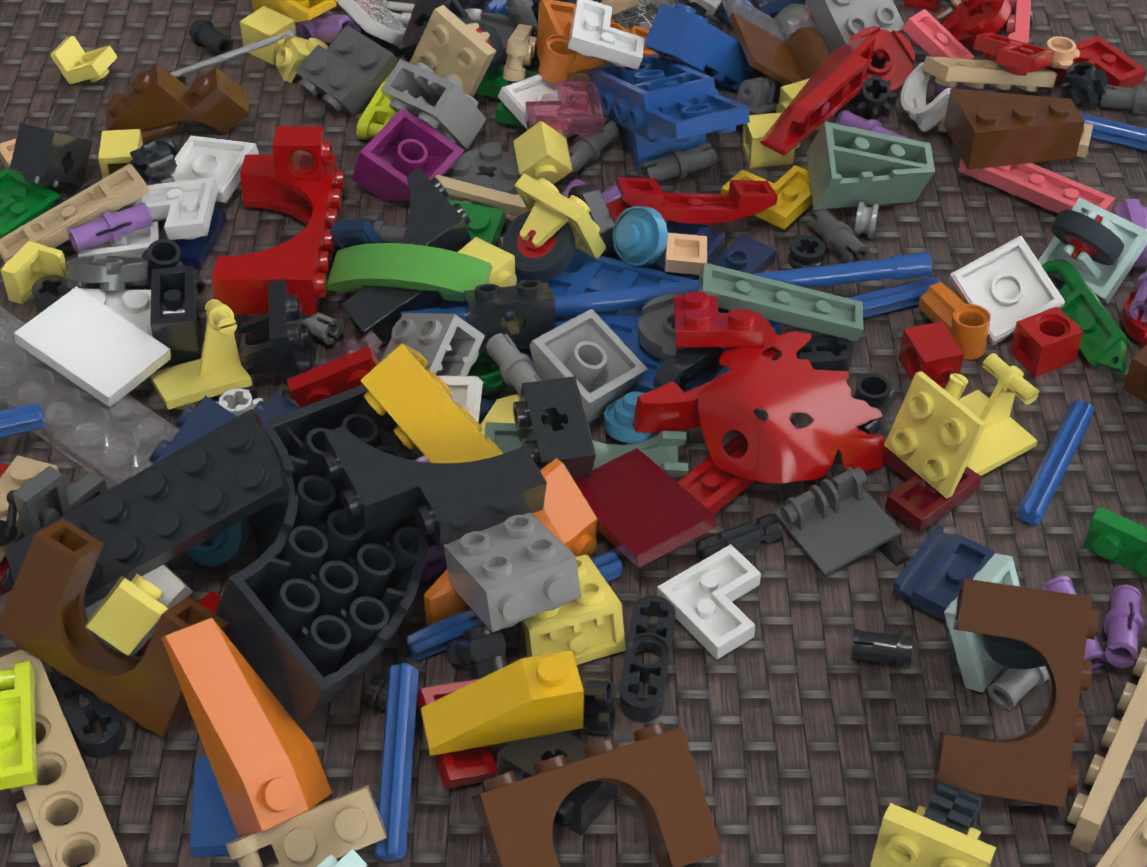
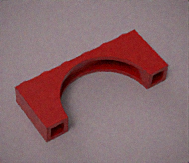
M245 155L240 171L244 207L279 211L299 219L307 226L290 240L275 247L250 254L217 257L211 279L214 299L230 307L234 315H262L269 312L268 282L285 279L290 295L297 294L299 297L302 315H316L319 298H326V275H330V254L334 253L335 243L329 230L334 221H338V212H341L342 209L341 192H345L344 169H338L337 155H332V164L325 165L323 180H276L273 155Z

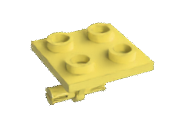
M212 299L205 305L207 324L201 359L158 370L149 376L150 381L168 410L172 408L184 410L190 404L192 406L198 405L205 395L209 398L214 396L220 397L230 389H242L252 386L251 377L240 362L234 336L237 328L234 313L230 307L222 304L219 300Z
M995 353L990 354L984 360V365H982L985 370L998 379V384L991 397L988 398L978 389L960 398L961 403L986 423L984 431L967 464V467L980 476L1033 449L1038 441L1013 420L1010 414L1015 395L1026 405H1029L1036 400L1039 390L1023 378L1024 373L1022 370L1014 365L1009 366Z
M917 372L884 446L945 498L953 496L986 423L960 401V397L968 384L966 377L958 373L951 374L944 390L926 374Z

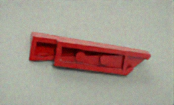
M868 35L833 50L760 140V143L785 156L822 125L824 121L829 119L862 90L876 38Z

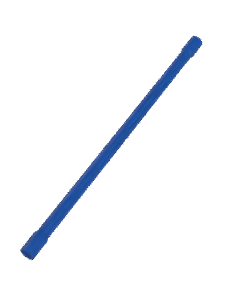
M928 252L895 255L887 259L755 273L753 275L805 288L883 279L900 280L931 276L932 260ZM699 280L554 296L555 316L579 315L591 308L596 313L644 307L650 300L662 295L673 293L684 295L688 292L698 291ZM465 307L429 308L401 312V316L403 313L456 314L465 321ZM512 311L507 312L508 317L513 316Z

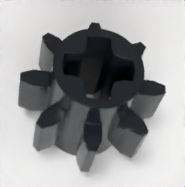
M1090 62L1074 64L1067 70L1066 75L1062 77L1064 83L1060 87L1063 97L1072 99L1073 103L1078 107L1095 105L1101 100L1102 94H1106L1105 86L1108 84L1105 70H1096L1095 64Z
M876 75L863 83L862 90L850 100V104L858 105L856 115L869 120L878 119L881 116L889 118L891 106L895 105L897 100V94L890 93L891 81L877 78Z
M153 141L130 152L133 159L129 164L135 168L146 185L175 182L172 174L175 172L177 164L169 148L157 149V144Z

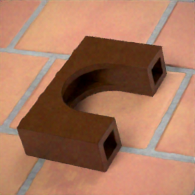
M62 518L34 534L1 616L0 633L12 640L20 649L29 651L54 667L59 674L71 678L94 693L99 700L111 704L136 720L141 727L151 730L162 737L184 719L189 711L162 637L213 618L225 633L229 622L187 596L161 615L144 656H127L111 649L85 625L88 622L84 605L85 590L104 544Z
M965 578L960 579L953 630L1006 637L1028 646L1041 659L1047 670L1050 681V698L1047 709L1040 721L1026 733L1014 738L996 740L940 731L933 783L936 786L943 780L972 793L1060 807L1066 806L1067 795L1074 796L1078 784V765L1071 764L1073 743L1081 744L1085 729V713L1078 712L1080 691H1088L1092 673L1091 661L1084 660L1087 639L1094 640L1098 626V609L1091 608L1092 597Z
M663 722L633 731L634 743L617 748L614 738L585 747L583 749L586 759L568 765L564 754L533 764L536 775L516 781L514 771L482 781L486 792L471 797L493 867H560L552 837L556 812L564 798L573 789L590 781L614 785L634 800L643 816L659 867H683L723 853L682 727L666 732Z

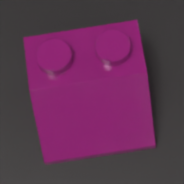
M402 108L360 151L352 180L382 201L411 200L406 176L418 168L430 180L437 175L444 176L463 155L464 150Z

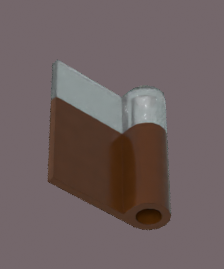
M721 0L749 65L785 86L811 78L830 54L809 10L804 5H788L775 18H772L743 0Z

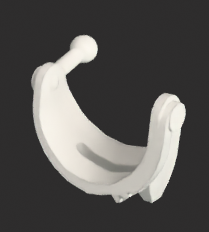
M922 62L906 79L901 91L900 101L903 110L918 124V128L927 132L945 116L950 89L953 88L945 89L932 102L926 105V89L931 74L922 71L924 62Z

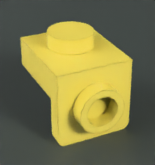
M70 36L51 53V58L70 85L85 80L96 82L104 78L109 73L108 67L116 60L117 55L110 45L84 52L76 38Z
M297 36L287 38L284 46H281L277 51L275 60L276 67L283 80L292 83L296 75L295 71L314 48L320 45L327 50L328 46L316 38H309V40Z
M28 241L0 269L9 301L22 305L32 295V285L38 279L48 275H58L66 279V262L63 252L32 241Z

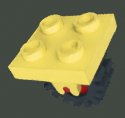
M941 780L930 799L928 809L919 805L916 813L890 803L882 819L870 867H990L996 847L978 840L981 831L974 828L983 797Z

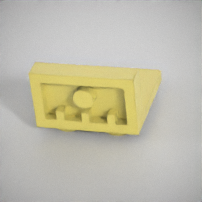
M588 555L576 556L581 597L564 603L557 609L545 611L520 621L524 627L528 657L572 650L576 665L626 650L622 603Z

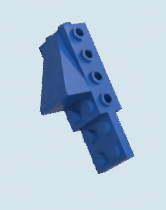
M656 54L643 56L638 70L630 67H619L614 64L589 69L591 87L588 88V100L590 106L595 112L618 124L638 175H640L639 165L642 162L668 156L669 151L675 149L685 151L706 143L705 133L712 131L715 134L731 133L736 130L737 125L750 122L748 107L719 95L715 89L713 77Z

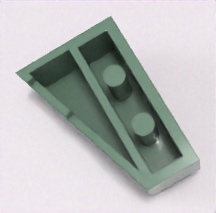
M825 121L806 152L813 210L859 206V201L864 202L865 206L915 202L935 173L930 143Z

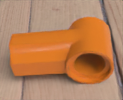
M554 34L546 39L538 73L549 83L563 84L569 80L572 72L608 65L610 61L594 56H583L574 50L568 49L569 37Z
M942 282L929 286L926 293L919 299V309L933 323L943 321L964 353L963 359L972 360L983 356L986 351L991 315L988 310L979 305L965 303L950 287L945 286Z

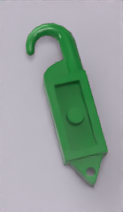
M1062 259L1045 262L1041 266L1047 275L1058 273L1065 282V285L1058 291L1065 301L1064 306L1060 310L1083 331L1079 349L1088 362L1096 369L1103 366L1125 373L1126 346L1131 343L1072 264Z

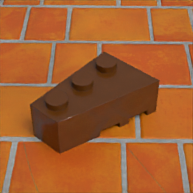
M950 89L944 126L967 169L972 170L1076 158L1085 120L1073 101L1068 98Z

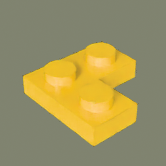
M796 165L777 182L772 183L768 181L778 196L777 204L754 214V216L784 230L813 204L809 171ZM743 169L731 179L768 181ZM730 180L721 188V194H728Z

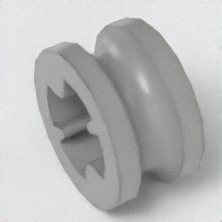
M859 201L854 236L859 237L860 234L865 233L868 235V238L873 239L879 204L867 207L864 202Z

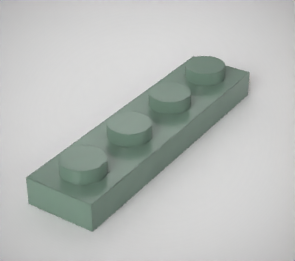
M705 262L699 274L698 292H704L708 296H716L718 308L727 310L749 309L754 313H762V317L768 320L857 342L864 330L863 302Z

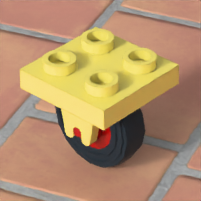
M525 173L520 177L514 186L529 212L519 215L508 226L503 236L502 250L515 255V273L528 280L542 281L555 277L569 266L575 254V247L597 260L606 249V246L599 234L600 227L589 215L591 211L589 206L576 196L571 195L570 198L563 196L551 182L544 178H540L537 181Z

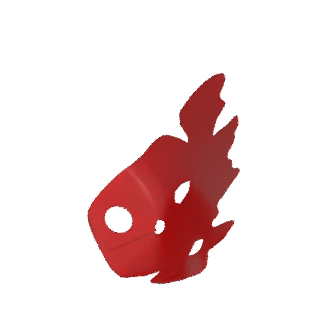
M762 317L764 347H726L719 358V364L731 368V371L715 378L712 383L699 393L698 414L710 457L718 468L732 475L772 484L814 480L828 473L834 462L837 449L841 452L845 468L851 467L855 469L860 467L863 471H869L886 465L882 462L883 452L886 448L884 446V435L867 434L857 428L870 420L882 417V413L877 408L870 407L867 402L851 397V389L846 381L849 377V372L815 370L808 359L797 358V351L811 339V334L792 331L776 335L766 318ZM775 347L781 351L782 356L778 360H771L762 354L767 348ZM763 408L768 413V418L765 422L754 414L755 409ZM791 413H806L814 421L808 427L797 429L789 419ZM730 430L740 431L747 439V452L740 458L730 457L723 448V437Z

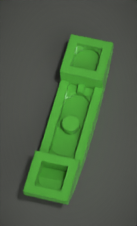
M402 243L362 244L337 251L327 282V288L331 291L358 293L365 286L439 291L443 300L464 302V291L474 290L478 285L488 284L493 267L487 261L435 247Z

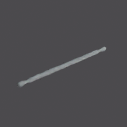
M293 29L288 30L281 35L271 36L176 70L170 74L175 78L182 77L271 45L281 39L293 37L295 32Z

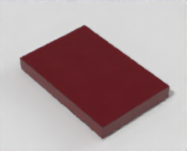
M638 448L593 469L590 477L573 479L597 517V529L638 568L716 528L715 515Z

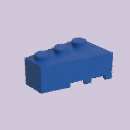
M676 2L675 6L671 7L661 3L644 45L659 56L713 77L714 83L738 92L739 86L743 81L748 80L752 70L740 42L720 31L717 27L708 24L706 18L695 14L696 10L687 5Z

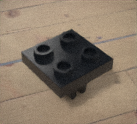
M285 279L268 282L269 312L240 324V331L244 334L249 333L245 335V344L249 346L257 345L241 352V361L249 362L245 365V370L248 374L283 373L288 386L287 379L314 368L311 355L307 353V350L313 349V339L308 324L301 325L299 320L302 319V308L298 295H290Z

